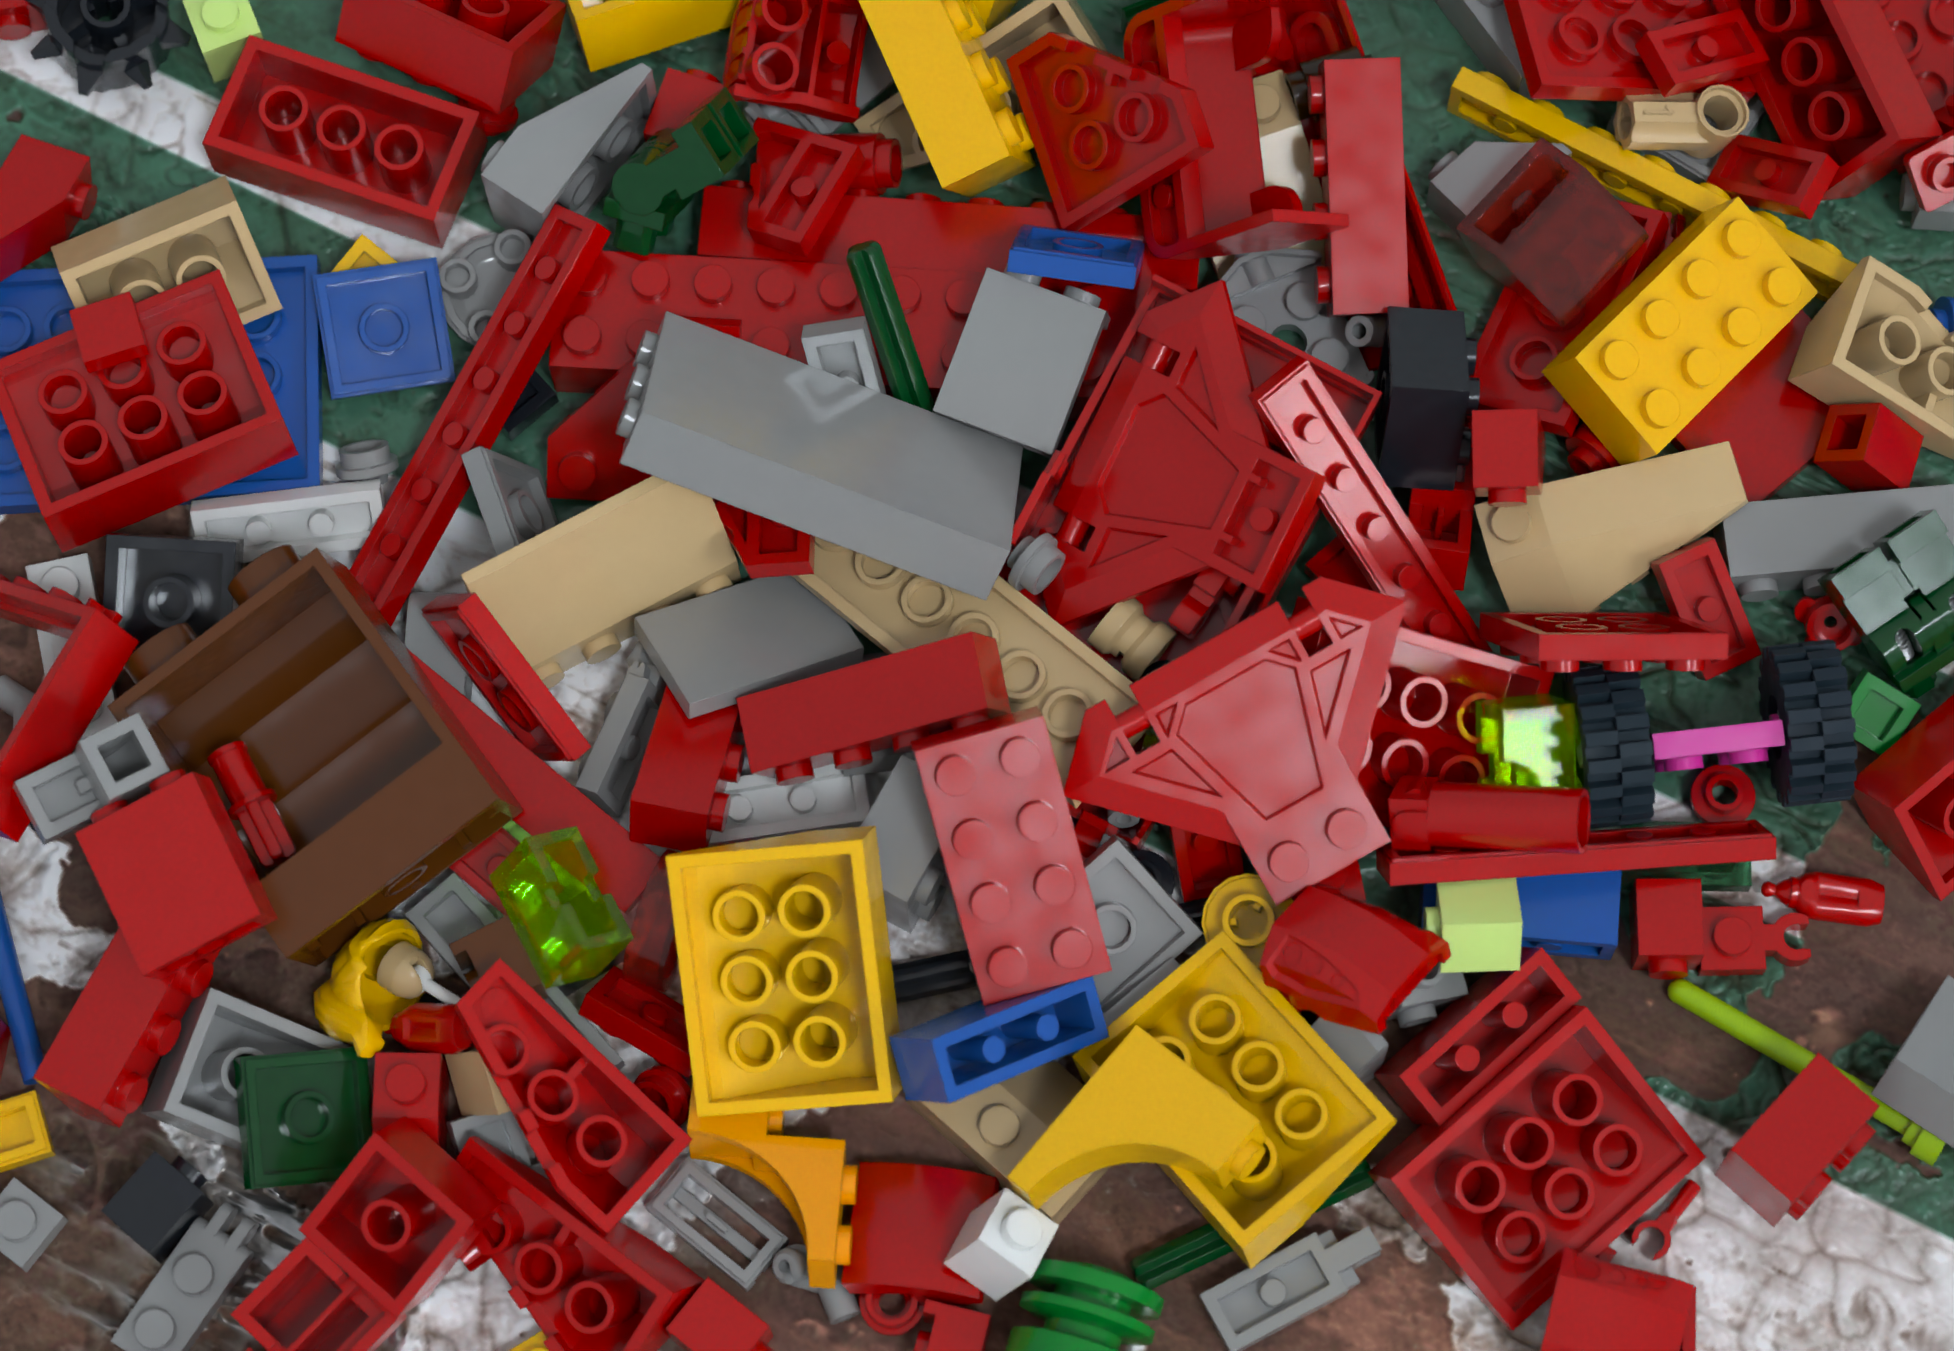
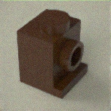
M508 915L448 944L462 971L474 965L475 969L464 974L470 988L500 958L544 1000L549 998Z

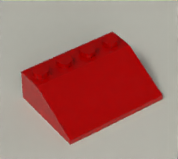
M219 269L135 303L149 355L89 374L81 357L75 331L72 329L0 359V410L43 519L62 553L299 455Z
M1298 596L1292 615L1310 606L1308 599ZM1400 626L1357 780L1382 825L1390 828L1388 798L1401 775L1440 777V782L1521 785L1555 672L1542 671L1539 669V666L1522 663L1515 658ZM1324 628L1301 640L1308 655L1331 642Z
M1573 1005L1442 1126L1421 1125L1367 1173L1407 1223L1509 1330L1514 1331L1554 1295L1564 1247L1571 1248L1581 1254L1596 1257L1698 1166L1706 1156L1586 1006Z

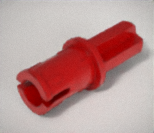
M244 741L231 742L211 753L207 760L214 769L231 804V807L228 809L230 819L239 820L261 866L266 869L280 866L296 854V846L274 804L278 796L275 789L266 788Z

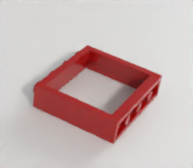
M0 574V618L68 639L0 750V836L18 843L29 825L30 819L13 788L14 782L72 754L139 641L118 626L123 618L118 612L106 609L93 598H89L84 605L76 597L57 587H52L49 593H47L41 587L23 577L16 576L13 582Z

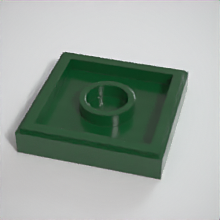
M354 1047L234 1058L244 1190L337 1181L372 1136V1107L367 1058L357 1056Z

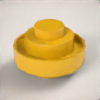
M1246 873L1229 877L1214 888L1204 904L1201 924L1205 941L1208 943L1223 930L1260 970L1259 964L1272 924L1294 901L1290 898L1276 906L1257 874Z

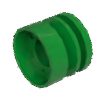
M1041 1259L1032 1278L1028 1281L1045 1292L1023 1291L1019 1305L1033 1316L1045 1321L1044 1326H1013L1005 1351H1120L1121 1344L1128 1346L1151 1345L1155 1331L1139 1320H1158L1165 1300L1158 1293L1108 1268L1078 1261L1066 1262Z

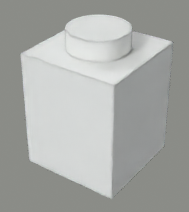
M1004 1188L970 1213L943 1264L997 1301L1032 1278L1059 1225L1008 1188Z

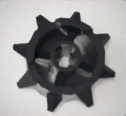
M24 0L44 15L48 33L30 51L33 59L55 57L63 69L72 78L78 80V92L85 96H89L92 91L103 93L110 89L117 90L134 84H138L144 90L149 89L153 86L151 74L167 60L170 48L189 46L191 35L171 20L169 0ZM106 16L111 20L108 22L99 21V19Z

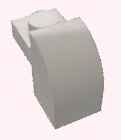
M138 712L78 741L75 753L15 781L13 788L40 840L45 845L92 822L90 816L106 805L119 800H127L128 804H131L150 794L149 784L169 773L170 770Z

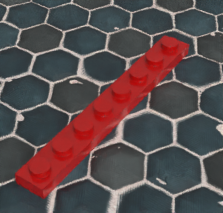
M554 204L349 571L371 598L390 627L471 485L461 455L478 446L491 449L612 233L598 222L558 204Z

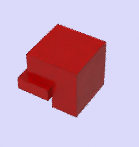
M307 1237L230 1314L267 1351H375L407 1318L406 1314L398 1318L393 1316L350 1276L347 1277Z

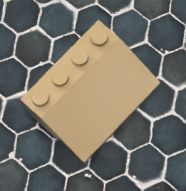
M655 476L643 480L461 574L467 593L475 592L548 689L562 681L565 677L564 672L584 661H587L588 664H596L617 653L621 648V642L635 635L634 619L636 616L734 586L733 584L741 580L738 560L713 499Z

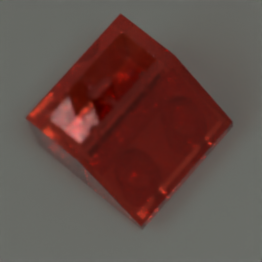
M1542 137L1456 227L1479 267L1563 328L1649 238L1646 230L1584 166Z

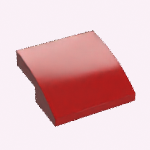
M860 1162L856 1204L853 1205L850 1225L853 1226L850 1265H844L841 1284L849 1294H913L920 1304H925L926 1299L944 1304H983L984 1292L944 1265L943 1262L970 1213L999 1193L1000 1182L994 1176L954 1168L909 1163Z

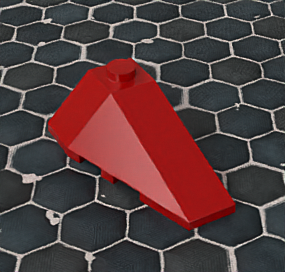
M499 958L455 1004L454 1009L555 1191L603 1236H606L693 1139Z
M471 1136L468 1138L456 1161L503 1202L502 1206L474 1239L473 1243L482 1255H489L512 1287L508 1293L520 1310L527 1308L548 1338L543 1342L549 1351H658L670 1338L666 1328L705 1280L654 1241L620 1221L606 1236H603L555 1191L548 1178L479 1137Z

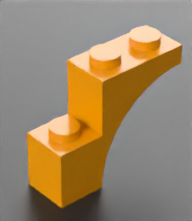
M692 1082L687 1133L693 1139L689 1143L690 1158L707 1160L734 1168L754 1178L768 1188L790 1212L802 1235L807 1251L809 1287L836 1289L838 1265H850L853 1226L842 1225L843 1204H856L858 1186V1165H847L846 1140L783 1136L785 1111L697 1117L694 1085Z

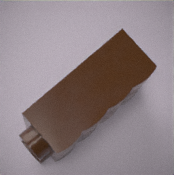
M287 544L276 547L259 556L233 578L228 586V591L239 607L198 637L188 623H180L161 631L142 644L130 656L124 666L125 671L135 685L107 707L118 722L139 712L169 768V772L185 769L187 774L195 772L210 777L227 813L231 804L207 758L215 750L231 742L244 741L246 743L248 753L266 788L275 789L278 795L274 804L296 846L295 855L280 866L266 869L261 866L239 820L231 819L278 917L277 920L265 925L264 928L287 959L317 967L339 951L348 940L357 935L368 923L380 920L524 810L349 569L318 548H315L301 559L293 546Z

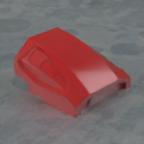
M739 0L731 23L722 78L723 86L727 87L735 102L746 101L766 104L831 121L854 123L859 118L860 107L856 106L857 89L865 38L869 26L859 1Z
M1309 885L1272 924L1259 965L1264 984L1289 995L1290 1002L1295 1007L1303 1010H1312L1325 1021L1380 1035L1387 1027L1385 1021L1438 962L1445 963L1451 957L1449 943L1434 932L1418 928L1385 909L1342 895L1339 889L1335 887Z
M1564 1247L1541 1351H1680L1694 1285L1675 1278L1610 1263Z

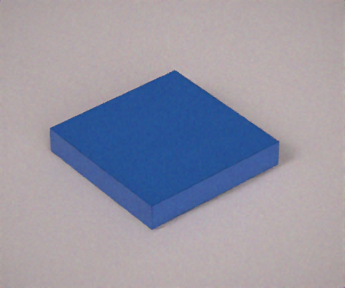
M1024 224L1020 227L1010 247L1007 272L1134 289L1143 263L1145 243H1142V240Z
M436 257L312 275L331 401L448 384L456 381Z

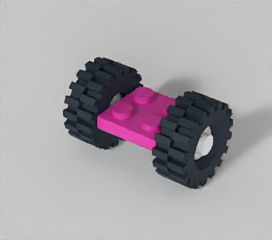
M1826 639L1772 645L1763 648L1761 652L1762 658H1760L1759 662L1761 677H1758V689L1761 694L1759 713L1762 716L1763 722L1649 734V715L1645 710L1646 699L1643 688L1640 689L1638 671H1607L1602 669V664L1579 667L1577 672H1564V680H1562L1564 699H1561L1564 716L1562 726L1563 737L1566 741L1565 755L1570 772L1569 782L1570 788H1585L1588 790L1591 806L1590 829L1651 822L1654 814L1653 804H1655V791L1653 787L1655 773L1704 768L1702 755L1717 753L1718 766L1766 761L1767 768L1771 769L1770 780L1772 787L1776 789V798L1779 803H1782V807L1850 800L1851 795H1854L1855 791L1853 781H1857V769L1854 763V759H1857V745L1854 742L1856 725L1855 718H1852L1851 705L1853 704L1851 690L1847 689L1848 676L1845 666H1842V655L1839 648L1836 649V643L1833 640Z

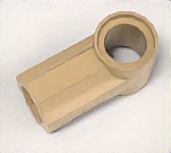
M1722 84L1710 86L1702 93H1680L1665 98L1662 94L1629 95L1623 101H1617L1616 115L1613 120L1615 139L1622 144L1623 150H1683L1694 158H1711L1745 129L1749 122V108L1740 92L1731 86ZM1704 114L1715 121L1718 129H1715L1706 121Z

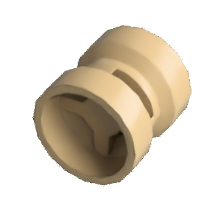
M1133 598L1122 603H1116L1092 632L1087 643L1101 654L1111 653L1115 657L1121 654L1123 656L1121 670L1133 681H1137L1151 664L1159 660L1178 633L1163 621L1153 622L1144 614L1143 604Z

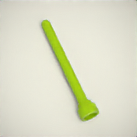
M1675 979L1668 986L1667 994L1672 1002L1797 1074H1800L1816 1056L1813 1052L1686 979ZM1835 1066L1880 1106L1872 1117L1904 1135L1901 1142L1912 1147L1909 1154L1933 1166L1946 1143L1871 1095L1874 1089L1872 1086Z

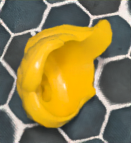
M390 917L368 923L357 935L348 940L336 954L332 965L331 978L314 992V1013L319 1026L334 1040L353 1044L357 1056L362 1058H372L375 1052H381L385 1044L382 1038V1031L390 1030L392 1017L404 1008L419 1002L420 998L426 993L424 991L416 998L406 999L393 995L379 986L377 982L379 964L384 955L395 944L407 941L422 950L423 943L417 929L406 919H393Z

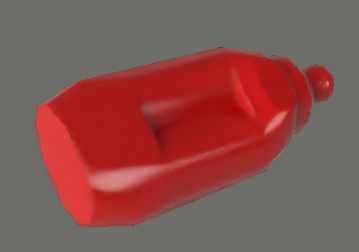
M1811 871L1803 873L1798 877L1790 876L1776 885L1766 881L1761 886L1762 895L1765 897L1774 895L1787 908H1793L1797 913L1805 914L1812 920L1864 927L1878 925L1882 921L1885 886L1869 878Z
M416 1002L397 1012L391 1019L390 1030L383 1031L385 1034H391L392 1038L400 1042L404 1047L418 1053L456 1055L469 1048L472 1042L454 1009L455 1004Z

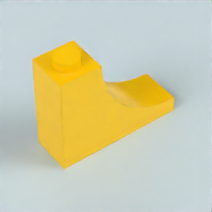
M1136 1025L1007 1176V1179L1015 1194L1037 1210L1051 1196L1077 1178L1105 1167L1125 1163L1146 1162L1179 1167L1196 1173L1225 1190L1235 1176L1243 1180L1256 1168L1265 1153V1148L1262 1144L1267 1139L1259 1119Z

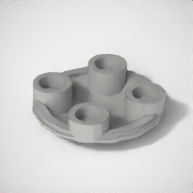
M508 229L501 233H493L473 239L453 254L451 259L446 261L440 269L439 277L446 321L462 340L474 346L479 340L533 243L525 233L515 229Z

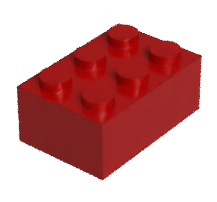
M343 0L335 41L356 50L361 57L367 60L382 62L409 74L413 80L422 85L435 86L458 96L475 109L491 111L499 115L552 67L567 4L559 0Z

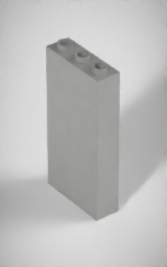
M666 311L657 334L645 330L634 357L632 366L635 369L624 396V400L627 402L615 433L626 438L620 459L621 464L980 599L987 600L1011 551L1023 452L1022 446Z

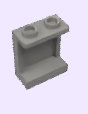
M1008 263L1003 273L987 267L933 411L938 415L1020 445L1026 450L1051 459L1055 449L1061 451L1066 440V436L1063 434L1101 332L1102 330H1107L1111 318L1107 311L1098 308L1101 298L1092 293L1069 285L1065 286L1063 294L1056 293L1039 286L1042 280L1041 276L1007 272Z

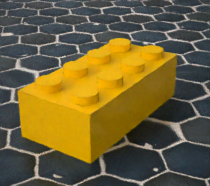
M858 0L943 189L971 198L1037 166L1030 152V149L1034 148V144L1025 117L1021 112L1014 115L1004 94L1012 90L1010 80L999 59L996 56L989 59L979 37L987 33L979 11L971 0L963 2V0Z
M1739 196L1703 212L1541 372L1620 465L1638 462L1657 455L1790 322L1818 291Z

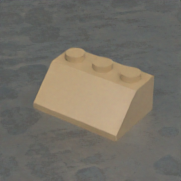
M226 175L51 247L59 274L75 309L126 292H130L135 303L217 269L222 274L243 325L283 309Z
M1053 1060L949 1104L906 1100V1103L986 1175L996 1177L1002 1189L1008 1188L1015 1194L1007 1176L1084 1085L1062 1065ZM1111 1166L1093 1171L1072 1181L1051 1196L1038 1211L1059 1225Z

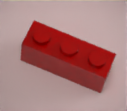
M666 685L630 798L629 841L685 852L708 848L712 832L724 831L731 802V794L724 793L727 782H739L745 758V745L739 744L743 730L737 704L688 719Z
M1521 947L1519 971L1486 972L1468 988L1469 994L1451 1003L1436 1019L1430 1022L1374 1073L1375 1077L1413 1124L1442 1126L1582 998L1542 947Z

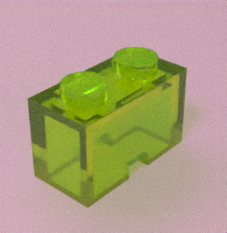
M1547 693L1475 701L1477 752L1481 754L1489 753V776L1477 777V783L1582 788L1580 780L1576 776V748L1579 746L1581 739L1575 714V703Z
M577 826L526 837L489 876L545 989L597 976L634 939L612 894H601L593 878L599 869Z

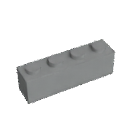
M1954 484L1753 501L1747 503L1713 528L1714 538L1736 592L1740 595L1742 601H1765L1778 596L1779 591L1803 589L1804 594L1807 596H1826V592L1817 581L1819 578L1864 548L1875 547L1873 542L1920 511L1933 509L1937 511L1949 531L1946 534L1954 546Z

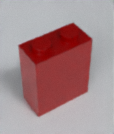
M178 769L155 779L148 786L151 793L131 804H128L127 800H119L98 809L90 816L93 824L75 833L142 976L161 980L278 919L211 778L195 772L187 774L185 769Z

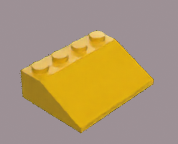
M876 825L808 831L668 854L666 856V865L697 1117L893 1102L903 1087L889 1036L899 1033L900 1029Z
M1223 930L1107 1027L1108 1038L1086 1046L1072 1056L1082 1080L1087 1083L1130 1031L1138 1025L1260 1120L1267 1139L1262 1144L1265 1148V1153L1256 1168L1246 1178L1240 1180L1235 1176L1225 1190L1191 1171L1157 1163L1250 1269L1255 1267L1302 1227L1397 1123L1393 1115L1277 989L1264 984L1261 971Z

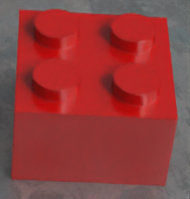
M1818 1053L1731 1148L1714 1175L1773 1227L1777 1225L1786 1213L1798 1221L1832 1182L1833 1179L1824 1171L1829 1166H1832L1838 1173H1841L1877 1132L1867 1122L1880 1106Z
M403 1116L374 1132L298 1230L393 1316L398 1318L431 1295L502 1206L503 1202L409 1118Z

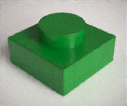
M1864 667L1848 689L1851 690L1853 701L1851 712L1852 718H1855L1856 725L1854 739L1879 755H1882L1899 740L1921 707V704L1907 694H1903L1899 689Z

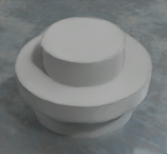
M372 439L354 442L341 447L338 450L340 462L335 465L337 478L354 482L380 478L382 485L389 481L388 473L395 471L399 467L397 455L390 453L388 441Z
M1044 533L1036 539L1032 536L1024 538L1014 548L1008 558L1007 566L1011 569L1008 583L1018 591L1025 588L1033 595L1042 592L1055 579L1066 559V555L1057 548V539L1049 533Z

